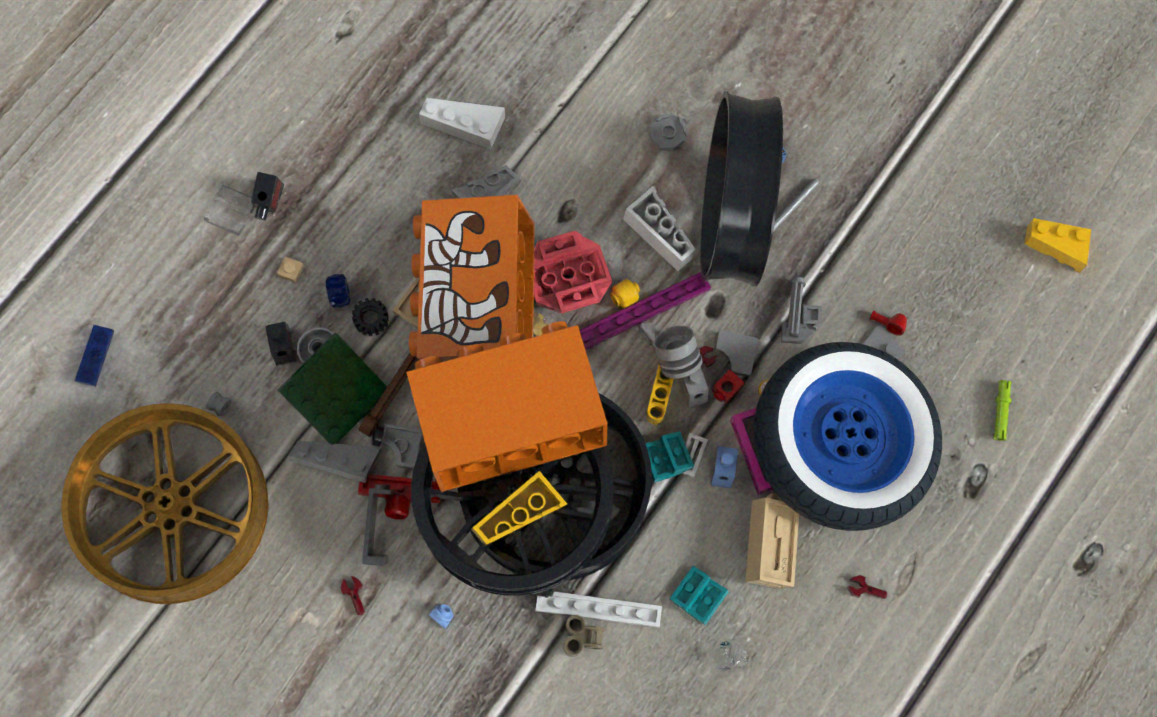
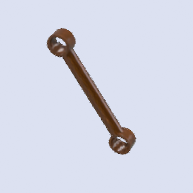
M408 354L371 413L363 419L359 427L361 433L368 437L373 435L375 427L379 426L380 419L408 377L406 372L412 371L415 367L414 364L418 361L417 356Z

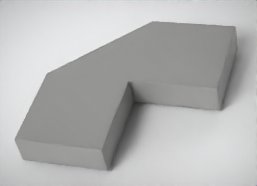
M802 305L799 334L796 337L788 336V322H782L781 343L801 344L822 325V306Z

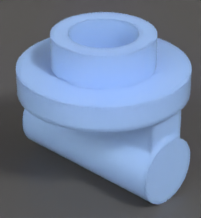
M437 604L429 616L445 629L453 618V612L448 605Z

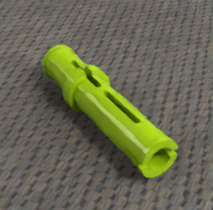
M999 380L998 397L995 398L997 408L993 439L997 440L998 438V441H1006L1009 404L1012 403L1010 398L1012 382L1008 381L1007 383V380Z

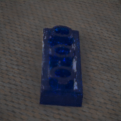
M93 325L75 378L77 383L96 387L114 334L113 329Z

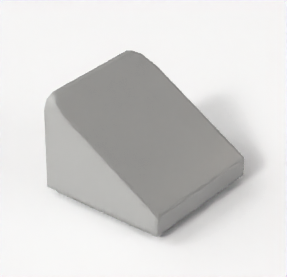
M642 323L639 332L647 343L652 346L653 339L658 334V331L651 323Z

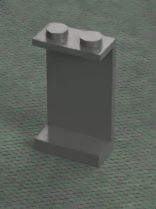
M375 484V488H369L362 564L384 566L388 564L389 555L373 554L378 493L395 494V489H390V485Z

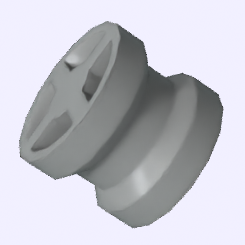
M215 392L209 398L206 408L210 411L214 410L218 416L222 417L229 409L231 399L228 397L224 398L221 393Z

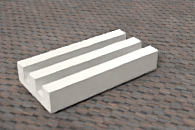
M689 433L685 443L687 449L691 438L695 439L690 452L691 459L694 456L699 441L703 442L693 470L682 473L694 478L708 439Z

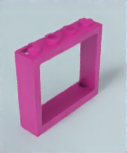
M756 408L733 415L730 422L756 492L760 495L772 491L773 488L769 482H765L743 424V420L755 417Z

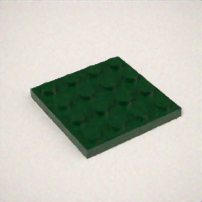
M334 333L277 391L328 443L333 445L337 444L376 405L387 386L337 333Z

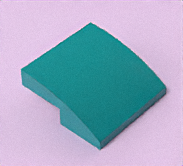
M680 431L662 435L660 440L645 443L651 461L654 483L674 477L694 467Z
M692 566L669 599L693 618L706 625L729 591L712 580L709 575Z

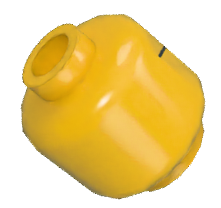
M625 279L612 287L610 297L617 307L626 308L639 300L638 293L640 288L636 282L632 283L630 280Z

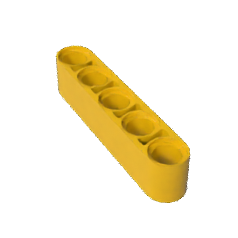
M658 365L646 413L647 421L653 425L660 424L664 419L674 378L664 380L660 377L662 373L660 365ZM661 391L666 397L658 398L655 393ZM658 410L661 416L653 417L650 412Z

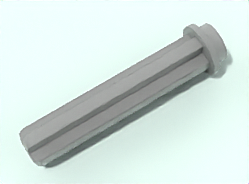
M794 277L790 281L792 289L787 334L793 337L799 334L803 287L806 284L801 277Z

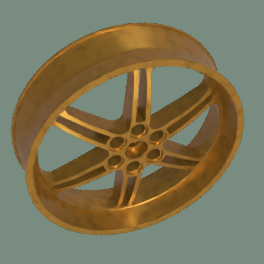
M174 403L151 404L132 409L113 418L94 432L78 451L69 468L61 500L62 521L67 540L75 556L86 570L95 578L133 599L154 604H178L193 601L219 590L234 579L249 563L262 540L269 507L268 490L263 471L257 459L240 436L215 415L196 407ZM177 424L203 430L223 444L222 453L183 482H178L170 438L171 427ZM160 430L163 431L168 474H164ZM152 433L156 482L153 486L146 487L101 470L100 464L102 460L118 445L139 434ZM231 456V458L226 463H224L220 468H218L202 483H200L197 487L194 486L197 482H199L211 471H213L217 466H219L224 460ZM236 464L244 466L249 488L247 512L244 519L240 522L196 506L197 498ZM97 477H103L140 491L138 497L97 481ZM171 481V487L163 490V485ZM99 487L142 505L143 511L105 542L97 546H93L90 543L86 525V509L90 493L93 489ZM189 488L190 494L182 497L183 490ZM154 494V500L146 503L147 497ZM166 500H169L170 503H167V507H164L163 504L166 503ZM192 508V514L189 517H184L185 510ZM156 514V520L148 523L150 515ZM202 514L239 528L240 531L238 533L199 521V518ZM175 521V527L172 530H167L168 523ZM143 524L144 527L109 552L103 554L104 551L124 539ZM186 525H195L236 540L235 547L231 553L215 567L196 577L184 578L183 528ZM155 530H161L166 580L162 585L153 587L136 583L125 578L112 567L111 561L115 556L138 543ZM170 538H175L177 580L175 582L173 580Z

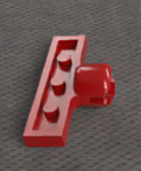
M370 474L366 483L359 482L358 495L369 496V488H375V484L390 485V489H395V494L378 493V497L386 499L384 513L388 518L403 520L408 517L410 503L412 502V478ZM432 481V489L440 490L437 481ZM432 497L431 503H440V498Z

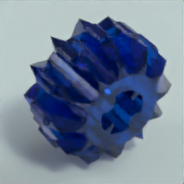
M334 274L327 277L325 281L326 293L333 308H341L349 305L351 295L347 278L344 274Z

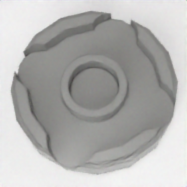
M663 114L655 118L651 124L649 134L652 143L657 148L673 151L684 144L688 131L685 122L680 117L677 118L673 114Z

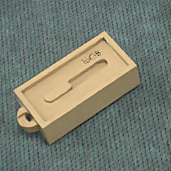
M776 493L769 494L766 498L752 501L745 582L783 589L794 587L799 514L791 509Z

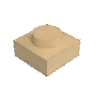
M285 256L277 275L296 283L304 264Z

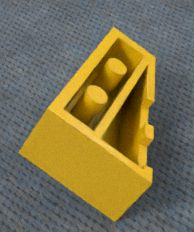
M1033 218L1026 229L1025 245L1046 256L1050 255L1056 258L1059 263H1065L1080 273L1087 266L1091 229Z

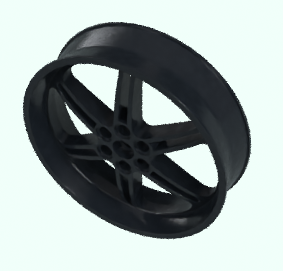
M724 91L721 96L712 132L702 209L700 269L702 280L705 282L714 279L731 278L755 287L763 276L773 236L782 167L783 113L779 97L774 96L769 99L751 100L730 94L728 91Z
M600 393L598 394L608 423L607 429L613 430L625 443L634 461L637 477L632 481L613 478L614 486L631 488L633 490L629 492L613 489V497H623L630 501L631 507L627 519L615 538L604 548L598 549L592 559L567 581L583 578L605 568L628 548L643 523L651 494V461L639 429L622 408ZM584 453L563 458L556 467L544 476L548 482H552L553 478H556L557 482H560L556 485H570L569 481L577 478L581 482L580 487L596 488L585 486V481L595 482L594 474L583 473L577 469L578 464L585 456ZM563 460H570L572 466L565 468L561 463ZM543 464L536 465V466H534V467H535L536 469H538V468L541 467ZM524 473L522 480L528 481L531 473ZM474 483L458 487L457 490L458 492L472 491ZM564 494L568 497V501L566 502L567 505L562 508H571V510L578 511L573 500L575 494ZM460 501L466 523L478 513L474 501ZM561 517L575 547L578 541L568 518ZM575 519L583 537L586 531L582 520ZM528 524L521 528V537L529 529L531 524ZM471 530L472 536L480 546L482 541ZM510 534L492 542L485 553L496 563L513 573H521L522 570L526 571L522 558L515 552L516 536L509 544L505 541ZM528 559L533 572L548 567L551 564L546 561Z

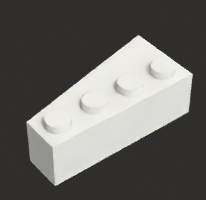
M426 98L419 117L421 124L491 150L505 119V108Z
M652 186L626 209L623 220L679 271L692 260L695 248L683 230L678 227L676 219L673 215H670L662 199L660 200L656 194V189Z

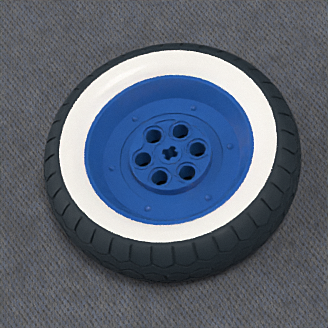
M832 342L817 345L796 354L781 365L769 379L761 393L755 412L753 431L756 455L770 486L795 512L814 523L828 528L862 531L882 527L900 519L923 499L938 472L942 454V430L939 416L930 394L919 378L901 361L882 350L868 345L852 342ZM853 414L859 418V422L854 420ZM833 415L838 416L840 422H837L834 419ZM825 432L830 433L832 439L827 438ZM864 432L870 434V439L865 436ZM837 449L843 452V457L837 453ZM857 449H860L862 451L863 456H860L857 453Z

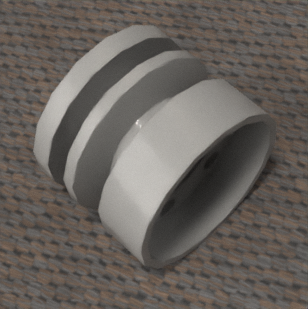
M669 327L658 333L653 339V347L656 356L659 358L661 371L666 377H686L695 373L703 363L702 356L697 347L694 331L690 327Z

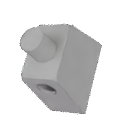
M701 367L689 376L678 378L688 408L708 402L709 390Z

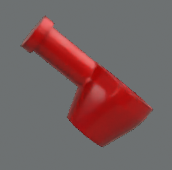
M873 310L870 316V320L886 325V329L894 335H903L906 330L907 318L901 313H897L889 319Z

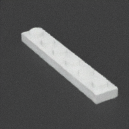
M554 592L553 596L548 598L537 596L536 611L567 616L579 615L582 618L659 628L662 606Z

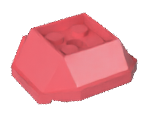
M577 231L537 241L534 247V299L536 305L562 314L600 302L612 283V278L600 245L583 237ZM565 275H572V276H573V277L570 278V279L564 278Z

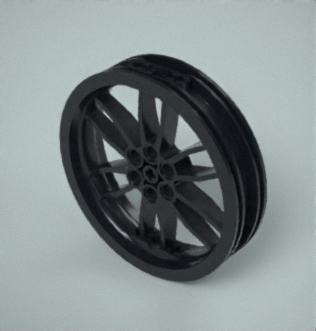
M424 442L417 456L411 481L412 508L419 531L436 560L455 578L475 589L496 595L524 596L554 588L577 574L592 559L608 530L613 507V475L605 448L600 447L583 452L591 465L596 488L592 489L568 484L552 485L559 494L568 493L596 498L594 512L591 514L564 508L552 512V514L564 518L590 522L577 545L557 561L538 521L530 523L542 540L551 563L548 567L534 572L531 570L522 545L521 529L516 530L515 535L518 550L526 569L524 574H500L487 571L481 567L477 560L492 543L486 546L482 543L475 553L470 556L459 547V543L477 523L510 496L509 491L511 489L513 491L517 490L527 482L521 478L524 473L528 472L534 476L540 471L545 476L563 458L547 462L538 469L533 466L512 472L506 478L497 476L476 482L481 484V490L441 492V490L432 489L434 474ZM491 485L498 487L497 492L494 494L487 492V488ZM439 497L456 501H488L489 503L471 518L454 539L450 541L440 533L436 525L431 498Z

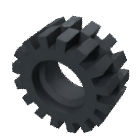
M365 298V302L360 300L359 305L354 306L355 310H352V320L359 333L362 332L365 336L366 334L373 336L375 333L377 336L379 331L383 332L385 330L384 327L388 326V312L380 300L376 301L375 298L371 300ZM367 311H375L378 314V319L376 322L368 324L363 321V315Z

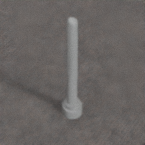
M814 178L775 218L773 232L819 184L817 178Z

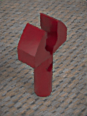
M703 346L699 350L702 356V364H705L707 368L714 364L717 355L711 358L704 357L706 353L713 352L714 348Z
M858 575L850 579V581L857 582L862 587L859 589L851 586L847 587L852 596L859 598L861 594L867 593L886 599L887 591L867 585L865 582L866 577Z
M351 576L354 582L352 591L347 587L346 580L343 579L341 584L342 594L350 595L357 615H363L365 610L358 594L359 589L363 588L361 581Z

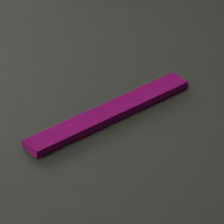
M701 272L580 329L585 350L711 290L708 281L702 280Z

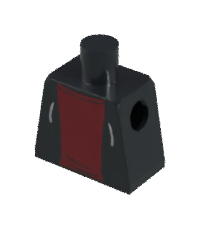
M257 172L251 203L257 208L254 218L266 221L268 211L276 212L284 188V184L277 176Z
M280 322L265 326L270 353L276 366L295 362L289 325L286 322ZM281 351L286 352L285 354H278Z

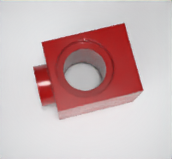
M729 370L713 386V396L719 402L723 401L727 404L743 388L745 382L733 371ZM729 385L732 391L726 392L722 389V386Z

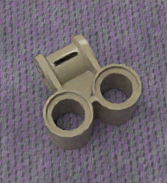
M572 615L567 619L565 628L567 633L572 635L564 643V652L568 656H578L583 647L597 650L604 649L602 645L604 627L585 626L583 618L579 615ZM573 620L581 624V628L577 631L569 627V623ZM571 641L577 642L579 645L578 651H570L567 644Z

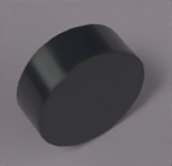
M375 427L371 440L372 446L380 447L384 427Z

